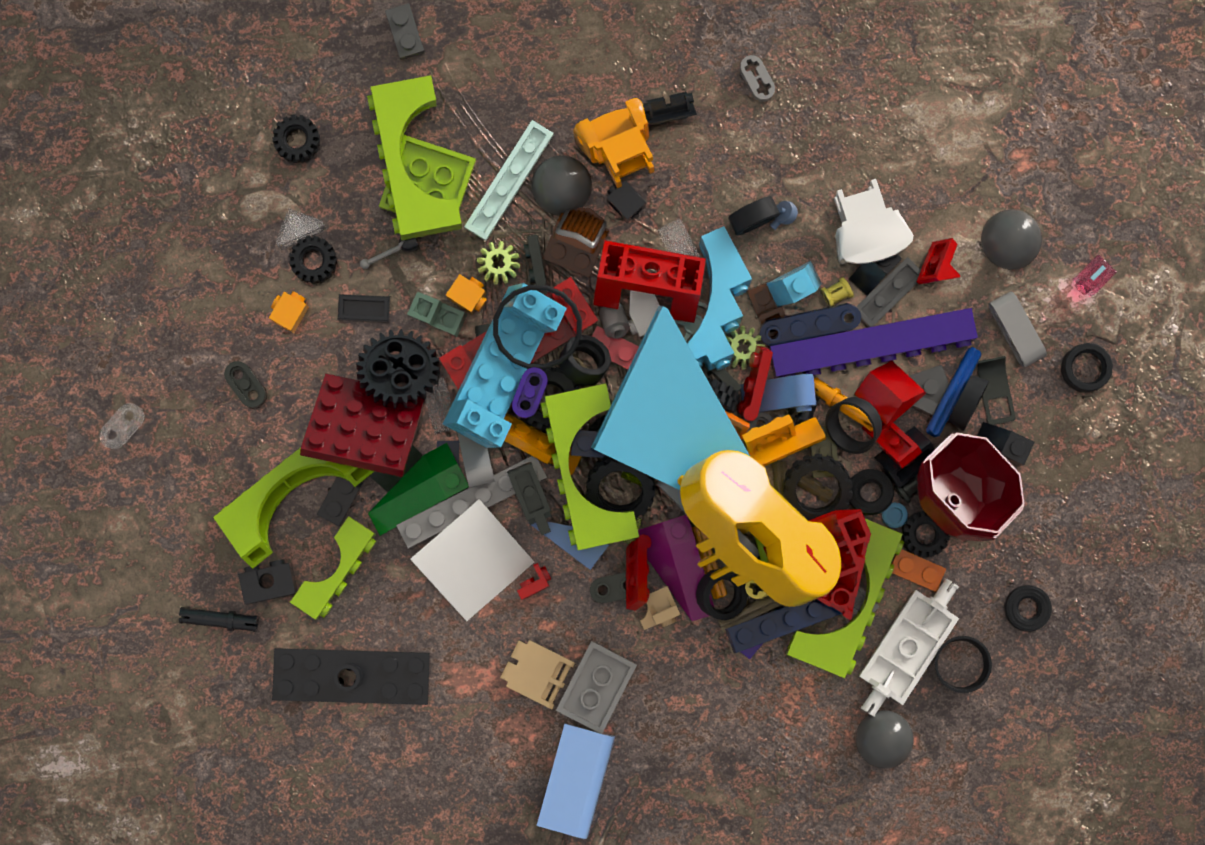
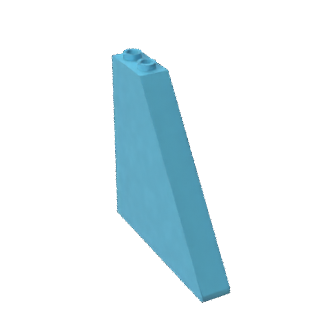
M658 306L591 448L680 490L681 486L678 484L677 479L681 475L684 476L693 465L712 454L723 450L739 451L747 455L749 453L668 308Z

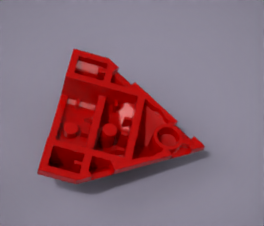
M861 509L835 510L809 520L811 522H821L828 529L838 545L841 556V571L835 587L828 594L817 599L827 606L835 608L849 620L852 619L855 598L857 597L867 546L871 536ZM764 546L763 549L767 556L766 547Z

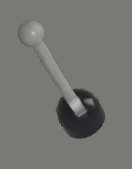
M400 237L397 246L371 259L361 260L360 266L363 269H367L370 264L399 250L411 253L419 250L420 247L415 238L401 240Z

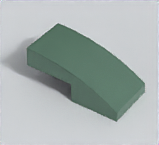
M418 291L407 313L408 316L455 337H458L467 317V313L444 304L440 300Z

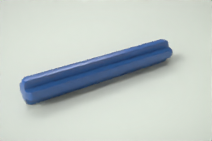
M974 347L967 349L926 428V432L932 437L941 435L981 357V352Z

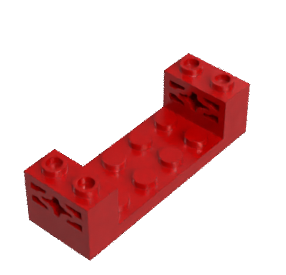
M572 277L553 287L564 292L576 304L582 319V332L597 324V317ZM551 292L545 296L567 309L557 330L544 333L530 364L565 344L570 338L575 337L577 333V320L571 306L562 297ZM486 332L463 346L459 345L439 358L458 390Z

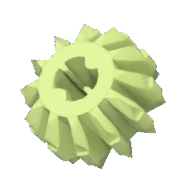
M503 241L499 242L498 249H495L494 244L491 242L489 243L490 252L484 248L481 249V253L486 258H477V263L483 264V266L478 268V272H487L484 276L486 282L494 276V285H498L499 278L501 277L504 284H507L508 278L506 275L508 274L515 278L517 275L512 269H520L519 263L512 262L519 258V254L514 253L510 255L513 251L512 245L503 250ZM497 258L499 261V258H503L504 267L500 268L498 266V269L494 268L493 260Z
M741 326L739 330L740 335L734 330L730 332L733 339L729 336H726L734 351L733 358L735 360L731 367L735 368L739 361L741 362V369L746 370V361L749 362L752 352H755L756 345L765 347V345L756 344L761 340V336L752 337L755 332L754 328H751L749 333L745 334V326ZM739 342H743V345L745 343L749 345L747 354H743L744 351L741 353L737 351L740 346Z

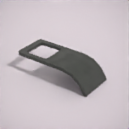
M1005 356L978 361L977 364L978 377L989 381L982 398L988 424L992 425L1016 420L1007 379ZM1007 397L1011 416L992 420L988 400Z

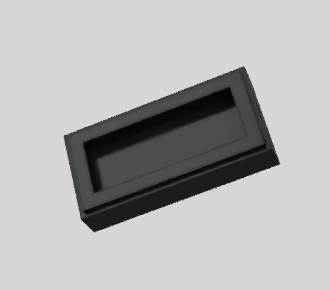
M339 294L337 320L389 323L391 298L389 296Z

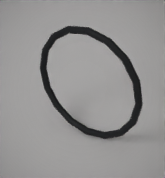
M528 285L514 290L500 302L493 317V336L499 350L512 363L526 369L533 367L548 369L562 364L575 352L582 337V319L576 304L564 292L548 285ZM530 290H545L562 297L571 306L577 320L576 338L571 348L561 358L546 364H528L514 358L503 347L498 335V319L504 306L516 295Z

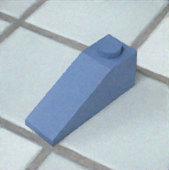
M547 522L551 532L544 535L589 570L592 569L609 546L605 544L577 550L576 545L571 546L568 530H573L572 526ZM536 523L531 525L539 531Z

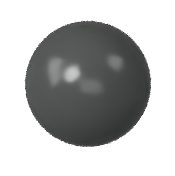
M879 710L875 717L869 714L860 722L856 731L855 742L860 756L868 764L877 768L889 769L902 764L909 757L913 749L914 735L911 726L900 714L889 710Z

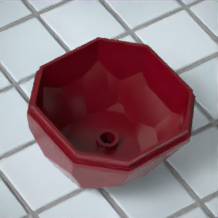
M951 433L921 463L917 476L920 505L946 534L962 541L994 540L1023 511L1025 502L1021 474L986 437Z

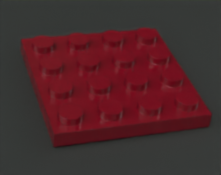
M325 373L300 448V455L403 477L425 400L417 397V405L413 404L410 400L408 401L407 408L403 406L402 402L398 403L396 409L393 407V402H389L384 407L383 399L375 403L373 399L374 394L366 396V388H360L359 380Z

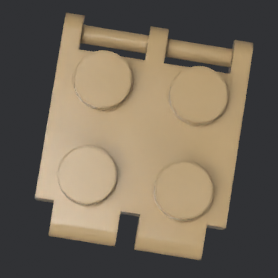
M531 640L527 644L518 641L511 655L512 658L518 660V663L515 665L508 661L500 678L508 681L506 687L553 709L554 704L552 703L559 689L564 687L565 683L563 681L570 667H574L575 662ZM565 663L566 666H565V668H564V670H563V672H562V674H561L559 680H557L556 678H557V676H558V674H559V672H560V670H561L563 664ZM553 684L556 685L549 700L546 701Z

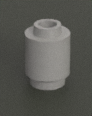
M619 304L618 309L600 306L599 317L606 336L614 339L624 337L629 331L630 325L623 306Z

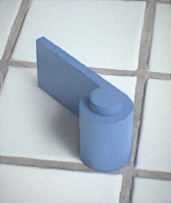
M813 374L793 375L766 380L759 412L786 408H796V413L812 411L811 406H816ZM740 384L742 386L741 396L743 401L745 396V392L743 390L744 384Z

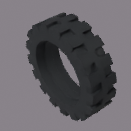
M815 454V456L811 457L806 455L803 456L802 460H796L792 464L793 467L791 469L788 468L786 471V477L782 483L783 496L808 521L835 510L848 509L849 501L853 497L852 482L843 464L834 460L833 457L829 455L825 457L822 454ZM816 470L827 471L833 474L838 481L839 489L837 496L831 503L824 507L811 508L799 501L796 488L803 476Z
M604 456L601 462L598 460L594 464L593 469H590L586 482V498L591 504L614 512L634 511L635 520L638 519V516L645 515L647 508L653 504V498L655 497V479L609 456ZM612 472H628L639 479L642 485V492L637 500L630 504H612L600 494L599 485L601 480Z

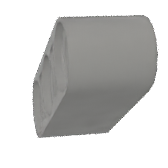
M1012 291L988 303L996 323L1017 361L1023 368L1047 356L1042 341L1020 301Z
M458 433L469 488L495 482L488 448Z

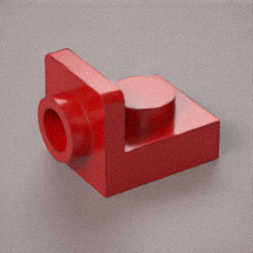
M538 563L533 565L540 578L539 580L535 581L534 577L520 583L521 589L517 590L521 600L550 587L547 581L551 580V577L545 566L540 568Z

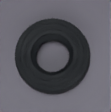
M865 469L852 477L853 497L849 502L855 510L861 509L864 515H877L884 512L891 505L894 497V488L890 478L885 473L876 469ZM867 483H875L881 489L879 498L873 502L865 501L861 497V488Z
M1023 585L1010 592L1006 598L1004 610L1007 620L1013 627L1021 631L1031 632L1039 630L1046 625L1051 616L1052 605L1048 595L1042 589L1032 585ZM1025 598L1033 599L1038 606L1037 614L1029 619L1022 617L1018 610L1019 603Z

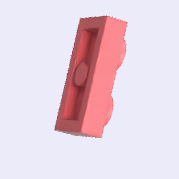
M597 326L592 337H595L606 346L612 363L628 370L639 346L623 338L614 339L607 337L604 329Z

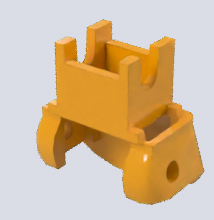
M638 98L626 101L625 105L627 108L615 110L592 121H589L588 118L577 123L573 129L577 146L587 155L592 163H605L617 188L622 187L620 178L647 167L650 174L654 173V166L651 162L653 161V155L646 144V141L649 139L648 121L646 120L642 101Z

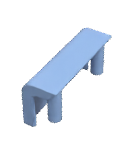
M564 724L537 826L582 839L588 838L615 736Z

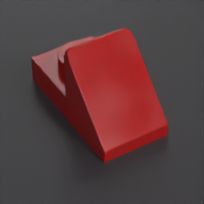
M953 238L932 242L916 281L919 285L961 277L950 264L958 245Z

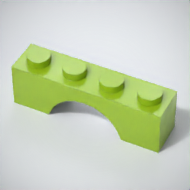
M348 516L334 537L341 552L338 569L330 578L324 581H304L290 603L315 620H319L320 617L325 618L333 607L330 604L331 600L335 595L339 597L348 585L344 582L350 573L354 575L361 566L362 562L359 559L363 553H369L377 541L374 539L376 534Z

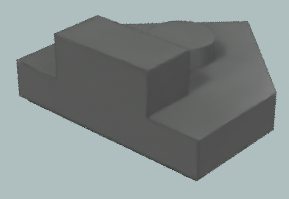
M942 365L909 376L926 392L911 408L930 417H933L949 386Z

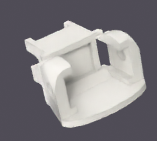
M876 179L871 180V186L868 187V191L844 197L842 189L836 192L837 197H834V201L842 222V227L838 228L835 234L837 256L840 264H868L881 261L903 251L913 241L914 235L900 215L899 210L893 211L891 207H885Z

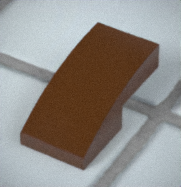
M770 281L747 291L760 325L767 320L786 316L783 307H777L768 289L767 283ZM770 330L768 336L771 338L777 336V330Z

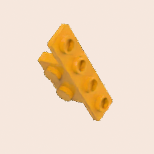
M506 413L504 420L512 423L504 441L540 461L554 466L551 454L556 453L554 443L549 444L547 434ZM571 447L569 451L570 475L574 473L582 458L580 456H571Z
M788 414L784 417H777L759 428L750 429L742 435L750 457L765 467L825 440L826 436L817 418L813 417L794 426L793 420Z

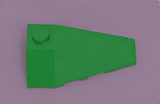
M448 443L424 454L368 513L380 536L397 528L396 525L469 488L468 481Z

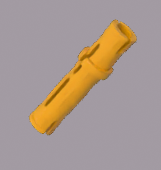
M818 377L814 378L815 395L824 400L827 406L831 407L848 398L837 387L834 389ZM841 405L839 411L867 428L870 432L873 431L870 420L860 409L851 405Z

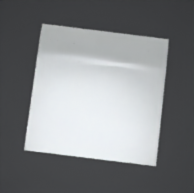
M480 499L411 558L412 562L466 621L534 563L532 558Z

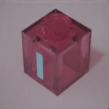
M1098 254L1072 280L1076 283L1075 287L1083 295L1088 294L1091 297L1117 271Z

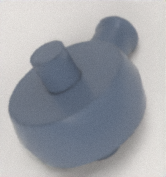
M782 201L777 204L780 215L770 223L774 230L780 224L789 225L795 221L798 210L792 202Z

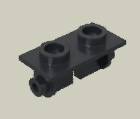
M685 91L669 95L670 104H666L664 97L646 100L647 103H644L643 107L648 126L660 125L664 122L686 119L697 115L693 105L692 93Z

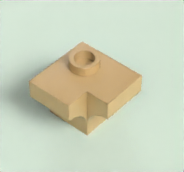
M668 586L650 593L646 603L647 613L643 619L639 620L643 630L660 623L662 627L677 622L675 617L679 616L680 612Z

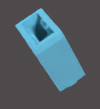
M809 261L767 283V286L778 307L795 303L816 292L822 282L812 262Z

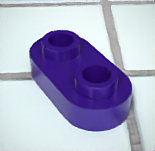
M536 367L529 368L522 375L512 402L513 411L520 418L534 416L539 408L548 383L547 375L542 369ZM532 377L539 378L540 382L537 386L530 384ZM523 401L530 403L528 410L521 409L520 405Z

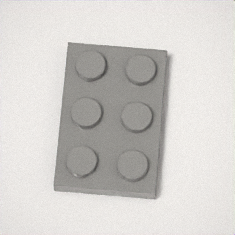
M591 641L556 711L602 734L637 664Z

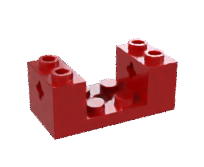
M604 240L593 305L618 309L622 289L671 297L670 314L673 319L694 323L700 299L706 258ZM653 269L657 273H649L646 270Z

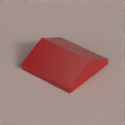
M893 361L870 371L854 393L856 397L864 399L874 406L880 415L881 421L887 427L926 394Z

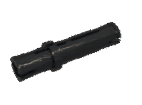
M181 607L179 616H181L179 624L227 628V631L238 629L257 632L259 625L256 623L259 621V616L236 614V611L224 613Z

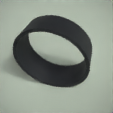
M971 375L950 416V423L965 431L989 383L988 380Z
M858 397L846 398L833 405L826 414L825 425L829 437L840 449L848 453L861 454L867 452L881 434L882 421L874 406L864 399ZM841 405L854 406L868 417L873 427L872 440L866 442L857 441L846 434L839 422V409Z
M957 636L949 639L940 647L935 658V669L939 680L948 689L958 693H969L981 688L987 682L991 674L992 660L988 649L979 640L969 636ZM955 641H966L978 648L983 657L984 667L980 678L967 687H955L948 684L938 671L940 652L946 645Z

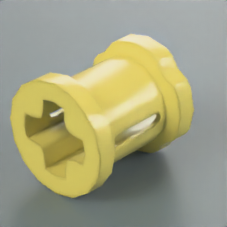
M844 277L827 289L825 287L820 289L829 307L835 306L836 303L847 297L850 299L854 297L853 291Z
M753 580L746 583V593L750 597L763 599L768 596L764 591H759L756 594V589L753 588L755 583Z

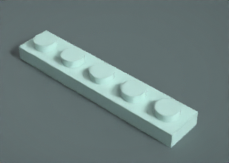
M533 120L530 122L465 224V229L487 241L554 136L553 132Z

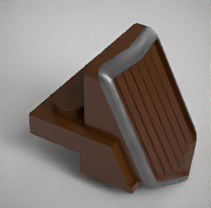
M579 207L576 210H566L565 213L560 214L542 259L590 278L604 245V240H606L610 230L606 228V221L591 208Z

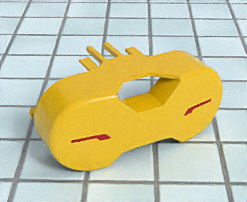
M719 451L693 465L684 476L681 475L677 479L678 484L681 486L680 497L685 513L692 523L708 537V539L696 544V547L702 553L712 548L715 549L714 554L700 560L697 565L701 568L717 559H720L727 565L711 574L710 577L713 580L733 571L739 575L733 577L731 581L738 587L753 580L774 601L789 607L804 605L828 594L835 587L841 571V556L834 537L821 522L808 521L770 484L766 468L755 459L739 451ZM737 529L743 534L750 532L766 547L768 563L758 560L739 542Z

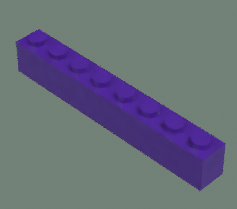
M972 308L770 346L769 350L773 352L771 366L775 379L803 373L817 376L821 375V370L831 368V372L846 370V365L855 363L856 368L872 365L871 360L881 359V363L897 360L896 356L906 354V358L922 355L921 351L931 349V353L946 351V346L956 344V348L968 347L972 345L971 341L977 339L978 336Z

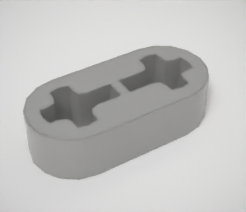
M755 55L746 56L740 64V73L755 100L767 102L774 95V82L759 57ZM748 62L752 65L757 64L755 69L757 77L753 75L751 70H745ZM760 80L764 87L769 86L768 95L765 96L764 93L758 94L759 84L757 81Z

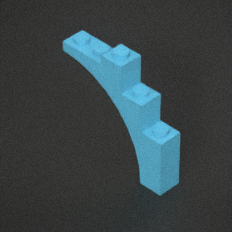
M724 226L701 236L699 247L703 257L706 258L705 262L709 276V303L706 315L699 329L688 342V346L699 366L702 367L704 362L708 371L715 368L717 371L722 370L731 364L730 361H732L734 351L723 331L730 333L739 328L743 314L733 294L736 297L747 292L752 280Z

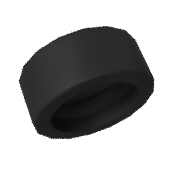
M767 196L738 209L729 215L728 219L735 234L742 235L774 220L780 215V212L772 196Z
M582 335L575 351H581L590 355L595 360L598 369L582 367L576 362L573 354L559 365L565 376L574 383L583 386L594 385L602 379L610 367L611 357L608 349L601 341L592 336ZM576 336L570 338L560 353L559 358L571 348Z
M1084 343L1072 348L1066 353L1061 366L1063 379L1068 386L1078 392L1085 393L1098 390L1107 384L1113 371L1111 356L1103 347L1093 343ZM1091 353L1100 360L1102 371L1099 378L1094 382H1081L1074 376L1072 364L1078 355Z
M719 569L709 571L701 578L697 585V604L704 613L715 619L729 620L735 618L742 612L747 603L746 584L738 587L731 581L733 577L737 576L733 572L713 580L710 577L711 574ZM720 580H728L734 587L733 599L724 609L714 608L710 604L709 598L711 589Z

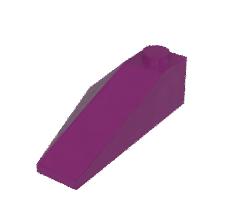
M680 516L638 530L639 536L642 534L648 535L652 542L650 548L647 549V560L666 586H668L690 620L695 621L708 617L709 615L700 609L696 599L697 585L705 575L703 567L700 568L697 565L701 559L688 516ZM710 593V604L714 607V603Z

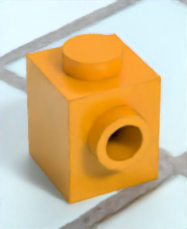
M459 274L446 294L448 300L473 315L475 310L480 312L487 302V299L484 298L486 291L482 289L484 284L473 277L468 280L461 274Z
M292 291L291 295L283 292L282 296L277 295L271 305L273 311L269 319L286 330L295 333L309 309V306L304 303L306 298Z

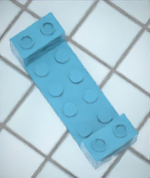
M522 283L509 286L502 301L514 290L528 285ZM530 290L516 295L504 306L498 319V335L503 347L514 358L530 364L544 333L557 330L567 308L537 290ZM493 320L443 422V425L485 448L502 446L512 423L504 420V417L512 403L522 375L527 370L522 366L512 363L499 350L493 336Z

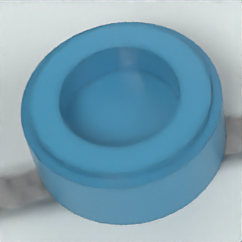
M897 502L891 503L881 513L882 522L889 528L903 526L908 518L906 508Z

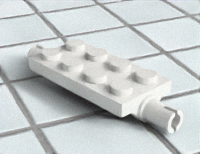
M945 578L934 597L928 598L917 590L913 591L859 674V677L873 685L871 694L863 706H861L862 710L875 717V714L886 698L889 699L891 697L901 705L905 703L959 620L958 617L947 610L948 607L946 606L959 586Z

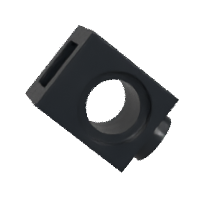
M626 180L622 183V187L617 188L614 184L607 191L609 195L606 202L626 223L631 221L646 207V201Z

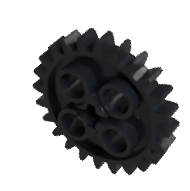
M400 329L398 335H394L393 331L389 330V337L379 333V341L371 338V346H363L364 353L358 354L360 362H356L358 370L357 380H361V389L366 388V396L374 394L373 399L375 403L383 399L384 407L389 402H393V407L396 409L398 403L402 402L403 406L407 408L408 401L411 400L413 404L417 405V397L426 400V391L433 393L432 384H438L437 376L440 375V367H438L440 365L439 358H436V349L430 350V341L423 343L422 335L414 339L413 331L404 336L402 329ZM393 351H398V352H400V353L397 354V355H392V354H390V352H393ZM420 364L422 366L414 368L411 365ZM377 370H384V371H386L385 373H382V374H377V373H375ZM402 382L406 383L407 385L399 387L396 384Z

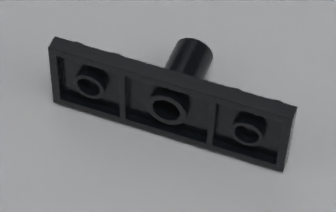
M274 648L272 700L428 705L430 653ZM345 670L354 671L356 679L353 685L345 683L343 679Z

